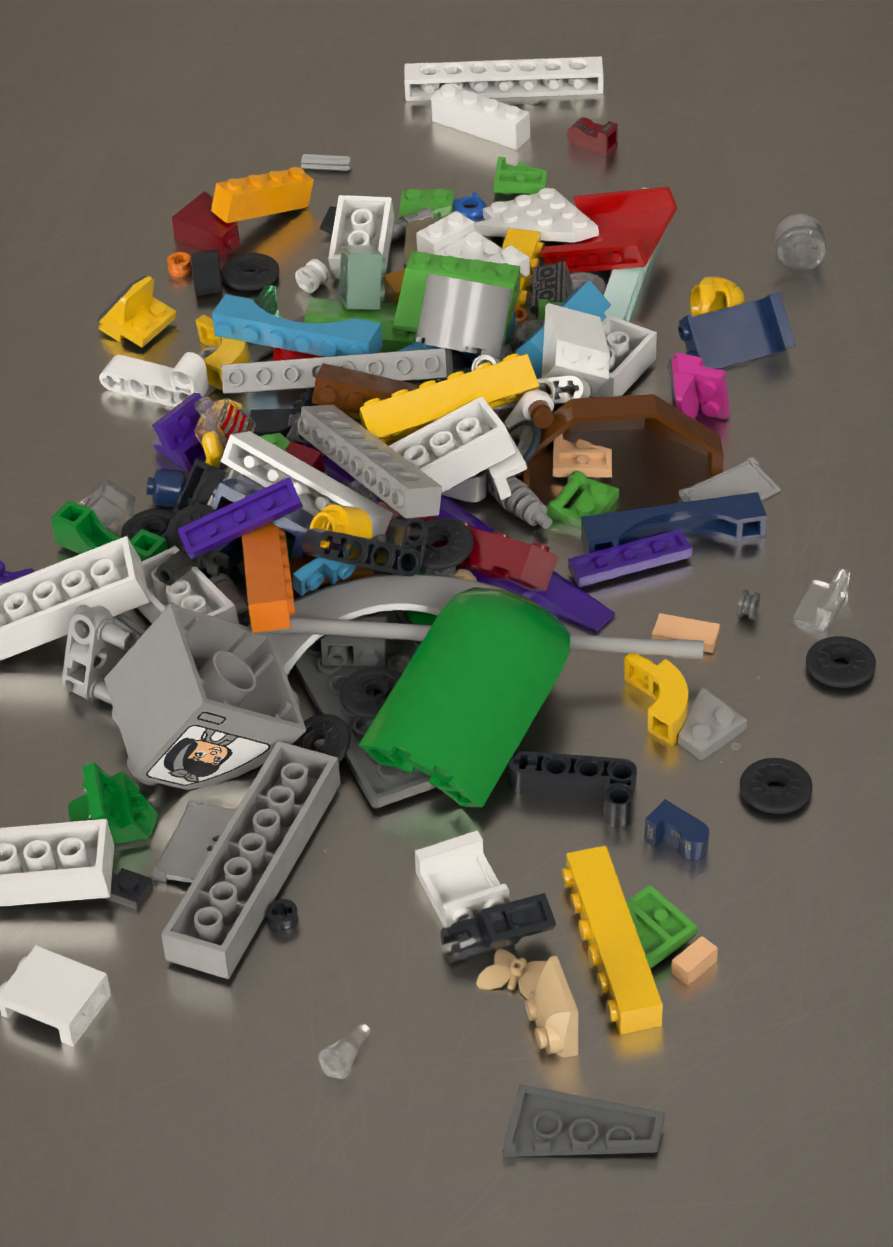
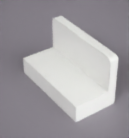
M511 436L510 438L516 453L486 469V473L501 500L512 496L506 478L527 469L526 462Z

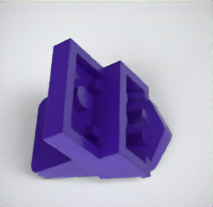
M200 393L191 394L152 424L159 437L153 442L156 451L170 459L173 464L187 472L188 475L196 458L204 462L206 461L203 445L195 431L198 432L200 430L197 426L204 411L207 414V405ZM198 400L205 407L201 412V416L194 407ZM210 414V418L205 431L200 436L201 440L203 438V435L207 433L211 428L213 421L212 414ZM217 418L216 424L214 427L215 430H218V425L220 424L219 418ZM220 462V469H222L224 463Z

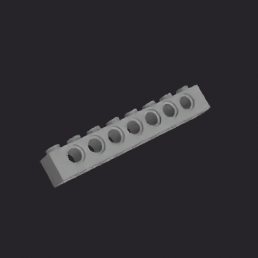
M447 348L221 365L223 394L313 388L322 363L404 382L447 379L449 375L453 374L452 349Z
M335 405L301 407V417H299L297 423L299 435L405 518L439 515L442 492L440 484Z

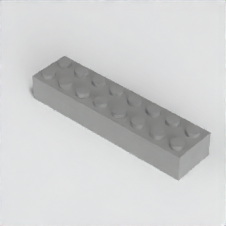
M277 741L162 931L161 936L167 961L222 978H230L264 919L268 906L276 898L340 786L338 757Z

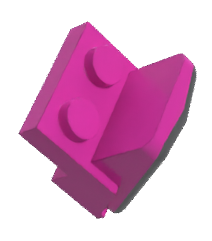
M676 352L675 358H669L668 372L670 376L672 406L694 420L697 414L726 420L730 414L725 371L704 367L702 357Z

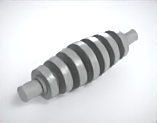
M486 473V489L505 510L530 525L539 524L545 529L551 526L552 519L546 515V506L523 481L514 476L506 478L512 496L501 500Z

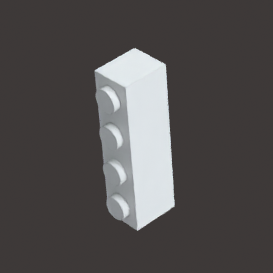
M444 84L431 96L433 122L518 150L530 138V112L447 84Z

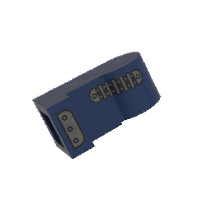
M665 799L645 818L644 839L654 845L659 840H662L678 849L684 858L699 860L708 853L709 828L704 822Z

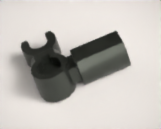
M183 544L182 552L178 551L157 568V576L161 582L169 586L189 572L192 567L206 568L210 575L218 577L220 575L219 566L229 568V556L221 552L214 553L210 550L190 559Z

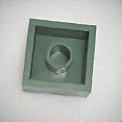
M341 245L338 299L346 309L380 310V302H384L385 287L381 285V275L386 273V258H382V254L374 246Z

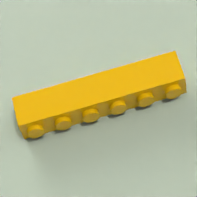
M512 354L503 358V362L494 365L490 362L483 363L477 366L475 371L466 374L463 371L455 372L449 375L447 380L438 383L435 380L427 381L421 384L419 389L410 392L408 389L399 390L393 393L391 398L382 401L380 398L371 399L365 402L363 407H360V419L365 429L384 443H389L418 431L433 423L436 419L446 416L481 396L494 409L519 401L526 392L538 390L539 384L528 354L522 356Z
M601 846L566 853V868H562L563 883L565 888H571L572 894H570L572 910L574 914H580V933L583 940L589 941L588 955L591 966L598 967V987L601 994H607L606 1008L610 1022L616 1021L620 1035L661 1027L663 1004L607 847Z

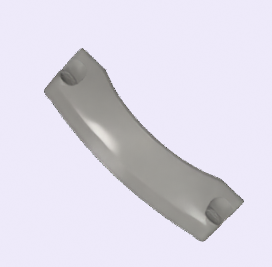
M417 573L414 576H403L398 574H380L340 582L294 599L296 615L289 617L351 620L362 615L390 610H413L438 616L440 611L456 594L473 587L507 590L487 583L447 575ZM271 633L286 675L289 674L301 655L323 635Z

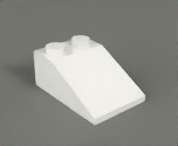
M548 303L545 307L542 378L562 376L582 378L589 384L590 393L595 394L609 379L610 353L600 317ZM575 385L573 389L579 390V386Z

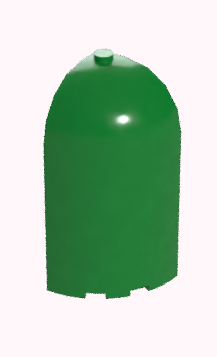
M473 587L456 594L440 611L359 746L379 765L398 768L410 774H413L415 769L424 772L431 777L428 783L443 791L460 806L482 808L562 672L570 653V633L564 624L552 613L518 594L482 587Z

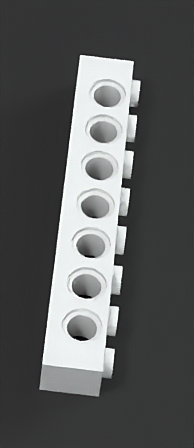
M602 57L404 64L406 101L431 100V96L444 84L453 85L456 88L474 92L486 98L603 94Z

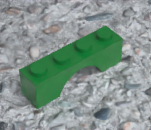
M70 500L51 517L55 543L79 554L122 538L110 532L99 521L93 509ZM143 529L132 539H129L141 562L168 550L166 538Z

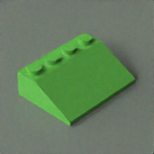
M411 252L405 268L393 329L417 332L427 275L433 274L512 289L502 343L504 344L520 294L521 266L487 262L479 259L472 260L454 256L428 254L426 252Z
M310 298L304 317V323H332L354 318L381 323L383 346L379 352L383 353L397 352L415 342L417 332L393 329L398 303L380 302V310L346 309L340 300Z

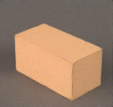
M701 936L672 960L671 974L689 986L717 962L718 947Z

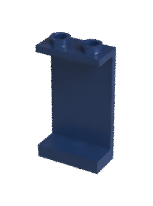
M780 292L769 294L760 300L694 317L692 314L687 315L679 320L678 332L681 340L685 341L688 351L686 354L702 357L704 367L718 369L787 351L795 346Z

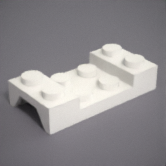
M458 211L449 214L416 233L417 251L472 260L479 259L494 263H507L521 266L520 274L525 277L530 275L529 256L511 245L502 249L475 231V222Z

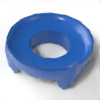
M475 191L471 196L460 199L455 198L453 202V212L458 211L472 221L483 218L482 208L487 207ZM467 204L476 205L475 208L471 209L465 208L464 206Z

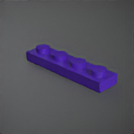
M288 477L177 530L190 559H193L302 508L303 505L291 478Z
M681 529L569 558L568 569L578 587L692 557V547Z

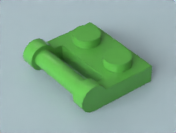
M573 471L568 477L567 485L555 500H551L546 505V515L553 520L581 529V517L607 513L619 498V489L589 479L581 471ZM577 490L583 492L570 509L564 508Z

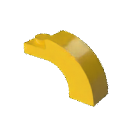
M628 654L624 657V680L642 690L656 701L648 708V731L673 746L678 741L679 733L688 716L687 683L677 667L667 659L656 665L650 659L644 658L639 654Z

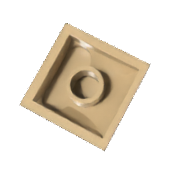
M556 955L548 959L539 978L536 990L531 991L530 999L525 1000V1007L529 1020H535L538 1026L535 1028V1033L540 1049L546 1048L549 1055L556 1053L563 1058L578 1055V1009Z

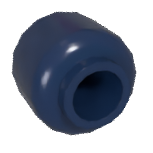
M159 468L155 471L154 478L148 477L146 495H152V502L155 506L175 507L187 480L184 472L181 470Z

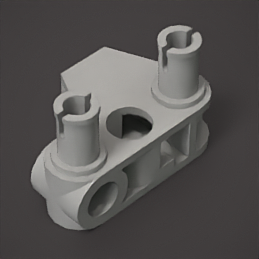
M80 605L73 612L68 629L62 687L64 690L78 694L90 702L101 699L112 704L104 678L135 644L136 633L115 625L112 614L104 606L98 605L91 608L87 605Z

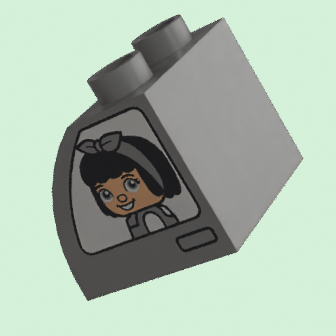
M173 604L167 606L104 678L113 705L112 717L120 728L127 750V766L137 780L147 785L160 783L191 790L227 781L264 764L277 741L292 745L306 731L271 633H252V628Z

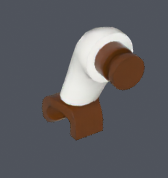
M537 389L526 392L505 422H503L507 430L509 431L515 425L525 420H533L537 428L549 427L554 421V414L552 412L554 404L551 396L547 392Z

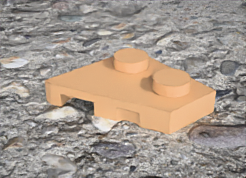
M562 433L554 439L553 477L568 478L576 470L584 473L586 477H612V449L600 445H592L590 442L581 439L573 443L564 440Z

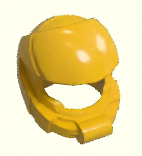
M705 277L699 285L693 286L690 294V312L693 317L745 303L744 294L740 287L722 277Z

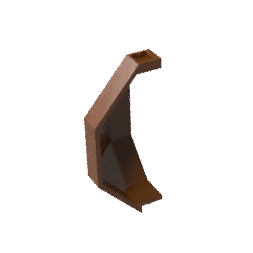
M655 394L570 399L553 413V423L549 427L541 429V440L536 453L532 457V459L552 446L554 439L562 433L564 437L570 432L645 428L706 456L711 477L723 472L724 460L720 435ZM529 463L526 470L517 473V477L523 476V482L528 488H530Z

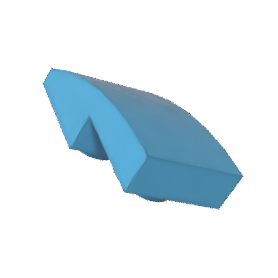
M351 548L346 550L347 556L349 555ZM317 558L293 573V588L303 596L307 591L317 589L324 581V577L332 585L340 579H347L354 572L356 566Z

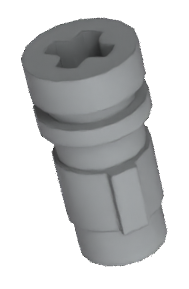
M220 573L218 577L211 576L209 580L235 605L239 624L248 626L251 621L247 598L244 594H240L238 587L227 574Z

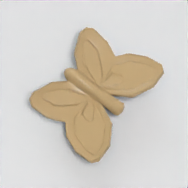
M499 949L494 956L495 964L486 967L479 974L476 984L478 988L493 990L503 987L509 981L508 989L515 990L518 982L520 993L528 1000L530 999V992L536 990L547 961L526 963L525 958L517 960L515 955L506 950Z

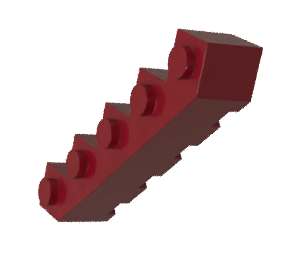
M381 499L380 502L374 503L393 513L385 533L388 535L391 521L401 514ZM427 516V517H416V518H420V519H422V520H424V521H428V520H431V519H435L436 517H435V516ZM460 521L470 529L474 544L470 555L462 563L452 568L456 570L470 569L492 580H509L533 592L546 591L558 556L549 552L550 548L538 542L529 544L514 540L509 535L498 531L489 533L472 528L470 524ZM410 525L407 528V536L411 531ZM438 540L434 542L432 546L440 548L445 546L448 542L444 540Z

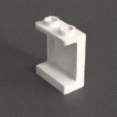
M478 830L415 851L416 874L444 928L456 922L476 917L481 909L510 902L509 888L505 883H499L483 853V839Z
M35 945L28 956L21 959L17 970L8 982H4L0 987L1 1015L10 1018L14 1011L58 1028L61 1042L74 1047L111 996L107 973Z

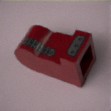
M582 117L567 130V138L575 146L607 156L618 145V124L608 121L605 125L593 123L586 117Z

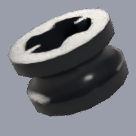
M278 899L268 906V925L272 931L284 934L293 931L297 927L299 918L296 904L288 899ZM285 914L287 918L280 919L279 915Z

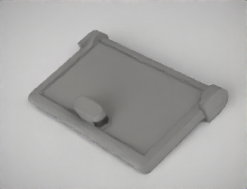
M751 456L741 464L692 487L679 490V495L684 502L758 492L762 501L781 492V489L759 467V462Z
M189 800L184 815L156 867L150 872V877L160 882H167L170 879L192 883L236 809L204 805L200 800Z

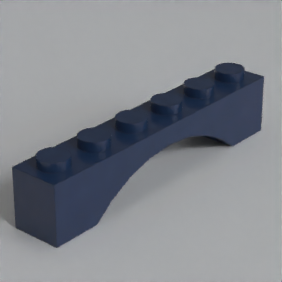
M758 492L583 516L581 517V539L586 554L681 529L683 534H708L735 542L766 537L767 514Z

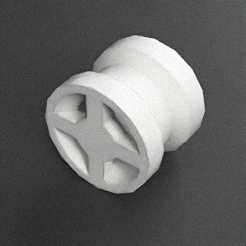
M312 259L306 263L305 267H301L296 271L295 279L301 289L312 293L318 289L319 285H323L329 280V272L321 261Z

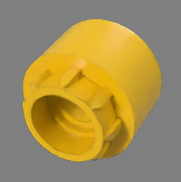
M328 505L319 511L310 525V529H324L372 540L373 530L370 517L359 507ZM321 541L320 547L329 548L330 542Z

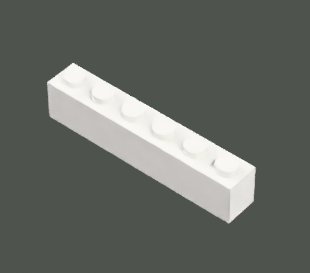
M251 431L231 434L221 459L222 463L265 488L290 477L302 502L303 507L301 509L316 516L319 511L328 505L359 507L370 517L373 530L372 537L386 533L393 515L392 512Z

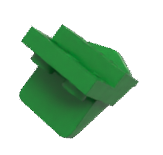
M94 762L83 766L84 782H82V788L85 794L69 803L70 822L107 819L114 844L149 839L159 814L147 798L141 794L140 786L123 771L110 776Z

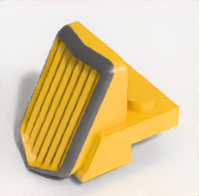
M145 275L129 284L98 317V322L100 323L98 329L119 342L127 338L143 348L176 319L177 311L153 297L154 279Z

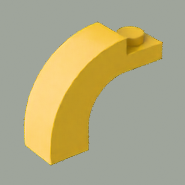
M203 314L196 319L200 342L210 347H219L214 353L204 359L208 383L223 391L221 365L250 363L248 344L246 341L215 336L213 319Z

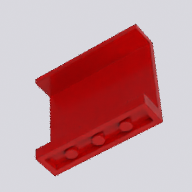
M670 187L575 196L573 200L576 207L598 225L599 236L576 243L565 242L564 245L546 246L542 250L541 255L546 265L566 261L569 272L574 273L645 267L678 209Z

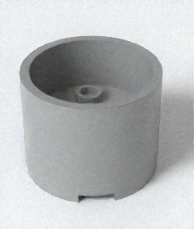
M428 274L415 342L500 358L512 289Z

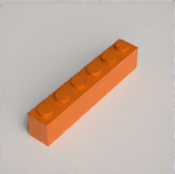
M270 522L242 535L252 633L291 628L289 616L296 615L285 530Z

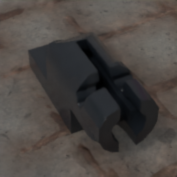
M542 893L481 909L474 918L459 921L451 926L442 928L440 938L442 945L458 941L463 934L467 933L469 939L452 944L451 952L446 955L448 961L454 963L471 958L472 956L487 954L500 948L518 944L521 938L553 930L557 924L546 894Z

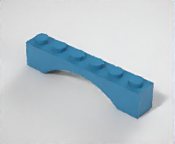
M225 294L212 313L215 336L323 357L379 353L383 346L381 323L354 318L332 323L295 322L266 312L257 306L252 299Z

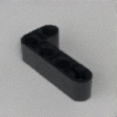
M400 515L391 521L386 543L339 532L312 528L303 535L302 548L306 554L313 557L403 576H414L420 571L429 529L427 523L420 518H405ZM410 525L411 531L407 536V528ZM321 541L330 542L329 548L320 547ZM350 544L351 551L347 556L346 549L347 546ZM377 550L378 556L377 559L374 561V553ZM404 556V563L401 566L400 560Z
M519 751L513 754L508 763L509 787L516 794L603 801L604 820L607 824L619 828L628 826L633 821L637 794V767L628 759Z

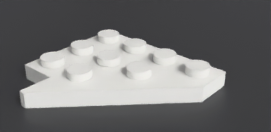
M544 188L538 193L531 195H519L514 200L507 202H495L489 207L482 208L485 220L475 223V231L484 236L506 237L508 228L540 231V240L576 243L599 236L598 225L554 188Z

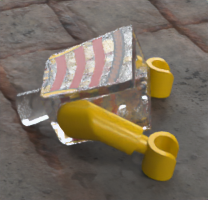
M203 397L194 406L201 416L194 430L195 436L205 451L206 463L220 469L229 467L222 463L221 459L230 435L248 431L253 433L257 424L242 410L240 403L228 398L212 402L209 397Z

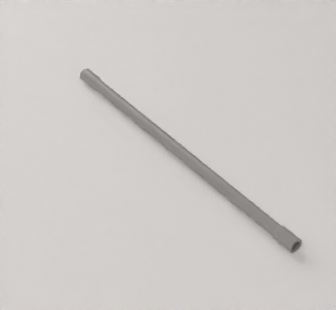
M290 617L291 628L265 632L423 641L431 625ZM570 634V650L703 659L704 641L659 640Z

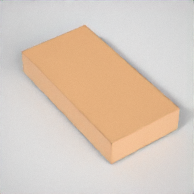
M659 613L652 633V639L704 641V652L713 653L720 633V624Z

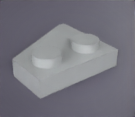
M702 688L679 733L678 744L702 761L747 729L748 720L705 688Z

